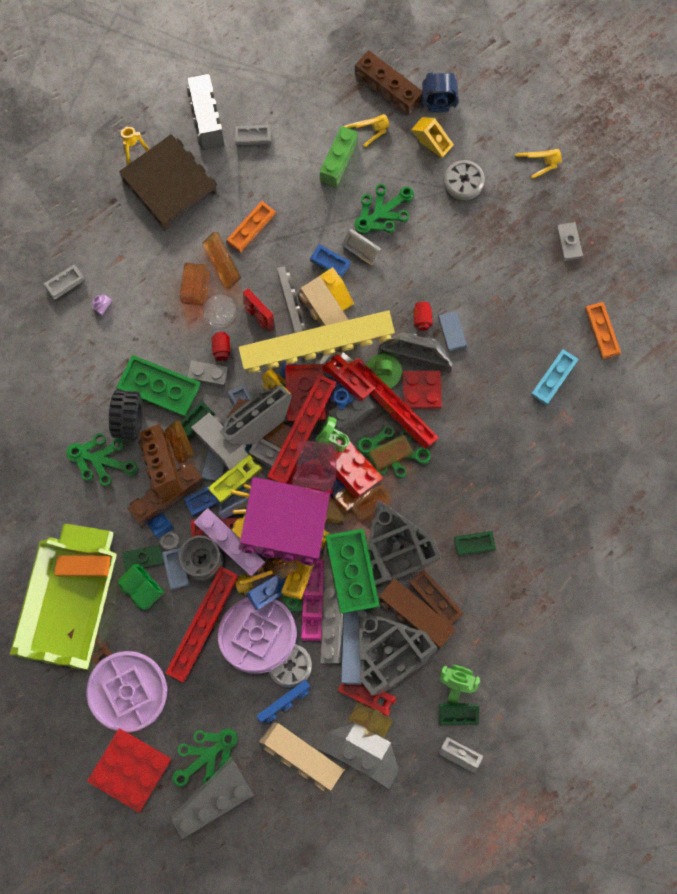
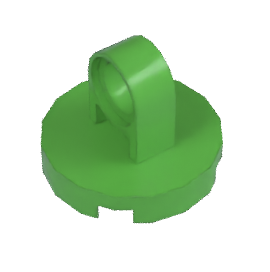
M377 354L366 363L391 390L401 381V364L392 355Z
M328 416L322 425V430L317 435L312 447L317 453H321L325 446L337 452H343L349 445L350 440L348 436L334 429L337 421L336 418ZM336 439L341 440L344 445H339Z
M446 665L440 673V680L451 688L447 699L451 703L458 702L461 692H475L479 687L480 678L478 676L475 678L472 676L473 671L458 665H452V668H448Z

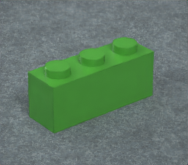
M344 126L340 127L320 169L321 182L337 188L358 143L357 131Z

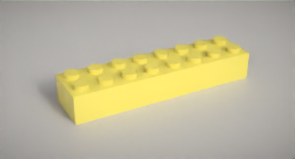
M388 310L240 346L239 351L244 371H249V374L260 372V368L268 367V370L277 368L279 363L286 362V365L297 363V359L305 358V361L316 358V354L320 353L327 356L334 354L337 349H342V352L348 351L357 344L364 347L371 345L374 340H379V343L391 339L395 331L390 311Z

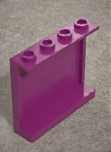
M253 477L238 549L247 554L259 553L267 558L279 557L287 562L294 560L306 566L316 565L320 555L330 493Z

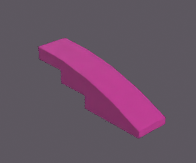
M320 559L314 565L303 593L302 641L321 642L324 560Z

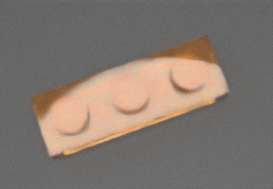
M212 232L202 243L225 289H231L241 279V276L219 233Z

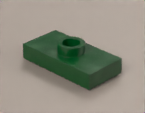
M201 401L175 428L189 441L195 435L192 426L208 413L212 416L215 413Z
M493 531L454 536L457 557L496 551Z
M160 544L122 552L125 572L134 564H139L144 569L164 564Z
M479 703L439 704V725L479 724Z

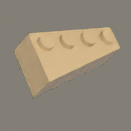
M320 276L300 288L297 295L307 307L313 319L320 325L319 327L348 320Z
M272 722L259 740V743L265 746V751L272 756L277 754L282 758L280 761L291 768L293 765L298 769L297 773L305 779H308V777L315 781L314 785L322 791L325 788L331 791L344 771L343 768L279 723Z

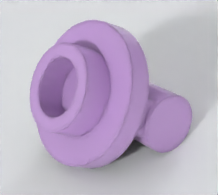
M105 294L97 295L92 301V308L102 316L112 302V299Z

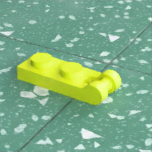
M250 454L208 487L209 491L221 504L232 495L231 490L237 491L262 471V467L254 463V459ZM245 466H248L250 468V470L247 473L243 469Z

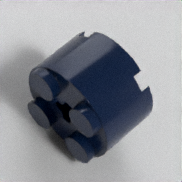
M430 72L426 75L422 82V100L425 108L428 107L429 111L434 113H444L449 111L450 107L454 106L455 108L458 105V82L453 73Z

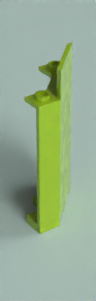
M63 524L59 540L48 537L46 540H40L10 655L31 661L37 660L52 665H64L74 669L88 670L117 555L110 552L114 532ZM57 556H109L111 560L108 577L56 576L54 573ZM74 629L73 636L71 639L68 636V634Z

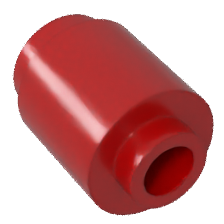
M428 302L415 303L413 308L414 327L420 331L429 330V327L433 326L432 307H430Z
M217 332L211 337L212 355L216 361H226L229 359V355H231L230 336L225 332Z

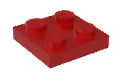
M247 288L243 292L245 311L250 316H255L256 322L262 329L266 328L270 332L275 328L273 313Z
M440 371L402 372L403 402L410 409L442 408Z

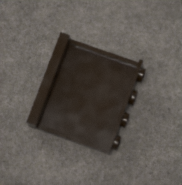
M172 134L119 171L122 181L164 231L171 227L170 222L210 192H213L215 195L217 194L216 181L213 177H208L205 174L206 170L204 167L194 161L193 154L190 151H186L179 138L175 139Z

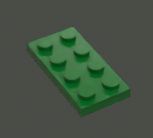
M132 355L116 389L140 392L143 401L185 418L201 387V382Z
M364 528L325 535L324 538L339 613L344 614L379 607Z

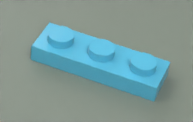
M562 349L531 396L547 406L579 359Z

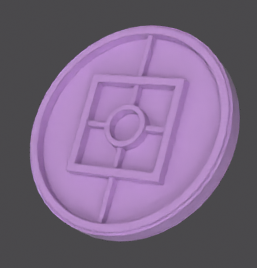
M248 597L238 601L224 614L218 629V644L224 658L234 668L251 674L271 671L285 662L294 649L297 637L296 623L291 612L277 599H274L259 610L253 608Z
M133 651L114 653L100 661L90 674L86 689L88 706L93 716L102 725L111 730L118 731L119 728L126 732L141 730L154 722L165 706L167 699L165 676L158 664L144 654Z

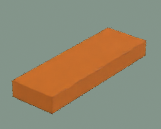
M261 201L226 239V242L241 253L274 217L276 211Z
M604 302L586 306L585 311L601 358L606 359L620 355L621 351Z
M57 556L54 575L108 577L111 557Z

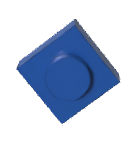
M163 512L147 522L157 539L174 529Z

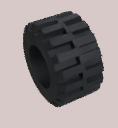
M114 391L109 407V431L112 438L137 439L139 436L143 412L140 392Z

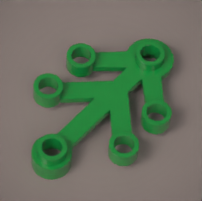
M378 184L375 189L377 194L375 211L368 216L372 197L369 194H364L361 197V216L354 222L355 230L361 234H366L370 230L392 233L395 229L394 222L386 221L383 224L376 223L375 221L378 219H388L406 223L409 220V213L406 210H402L399 213L389 211L401 202H411L414 197L413 189L410 187L401 188L399 195L383 205L386 186ZM382 188L384 189V191L379 192L378 189ZM408 191L410 194L405 195L403 192ZM364 199H369L370 201H369V202H364L363 200H364ZM406 215L407 217L403 219L400 216ZM365 222L367 225L361 226L360 223ZM391 225L392 228L387 229L386 226Z
M390 426L384 427L383 431L373 438L364 437L357 442L358 451L363 456L370 458L380 475L386 474L387 465L380 461L376 453H381L385 456L395 470L397 478L405 477L406 468L400 465L395 456L416 459L419 464L428 463L431 457L430 451L425 448H419L417 451L396 448L403 442H410L413 436L411 434L410 438H404L403 435L409 433L406 430L385 446L377 445L383 439L393 437L394 429ZM390 430L392 434L386 435L385 431ZM364 445H369L370 448L368 450H364L362 447ZM423 454L426 456V459L421 460L419 456ZM384 466L385 470L379 471L378 467ZM402 469L404 473L399 475L397 470Z
M102 433L96 434L93 440L83 445L73 443L66 450L68 459L72 462H77L83 480L91 481L94 477L93 472L87 468L85 459L92 461L100 477L99 481L105 487L111 485L112 479L105 472L102 464L123 470L124 474L128 477L136 476L139 471L138 465L132 460L122 462L105 457L124 448V443L119 438L114 439L111 445L95 453L87 452L97 445L103 446L106 443V438ZM103 437V441L97 442V438ZM120 442L121 446L115 447V444ZM78 449L79 453L73 455V450ZM133 465V469L127 470V466ZM90 472V477L85 478L84 474ZM105 477L109 478L107 483L102 482Z
M229 728L223 729L219 734L204 733L202 730L195 731L193 738L197 743H202L205 740L217 743L211 748L188 746L185 743L180 744L177 748L179 755L187 756L192 754L201 756L186 769L176 770L172 775L173 783L178 787L185 786L188 783V777L207 762L206 774L203 778V784H205V780L209 777L211 778L214 774L216 754L222 749V762L219 764V769L230 758L231 748L238 742L237 733ZM198 733L203 734V738L201 740L196 739V735ZM230 735L232 738L231 741L228 743L225 742V736ZM182 746L187 747L186 753L180 752ZM179 775L184 776L183 782L177 781Z

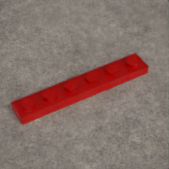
M360 358L350 363L357 372L375 387L371 395L420 445L427 449L439 438Z
M320 374L318 375L267 476L269 479L287 484L336 386L335 381Z
M220 566L166 674L181 682H185L239 575Z

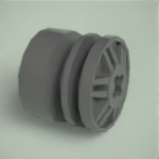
M206 536L189 538L183 543L179 551L181 567L188 575L199 582L213 581L220 566L225 568L226 559L224 552L212 539ZM203 558L207 560L206 564L201 562Z

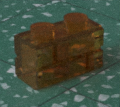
M184 263L180 301L182 304L202 306L204 299L207 300L208 288H206V282H210V271L207 270V265Z

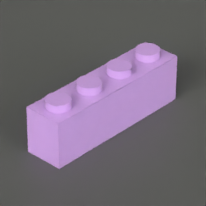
M208 508L194 521L206 535L251 577L265 565V562L256 553L247 554L239 550L240 538Z

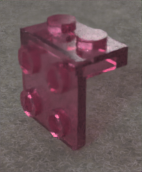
M300 441L297 445V472L293 477L292 485L304 488H318L321 491L331 490L336 481V445Z

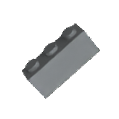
M208 413L193 425L192 429L196 436L231 470L248 456L244 449L246 445L230 444L220 433L224 426L223 422L218 417L214 418Z

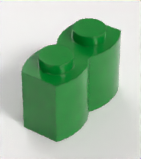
M139 564L132 565L118 580L122 592L126 595H131L133 604L139 609H149L164 593L163 589Z

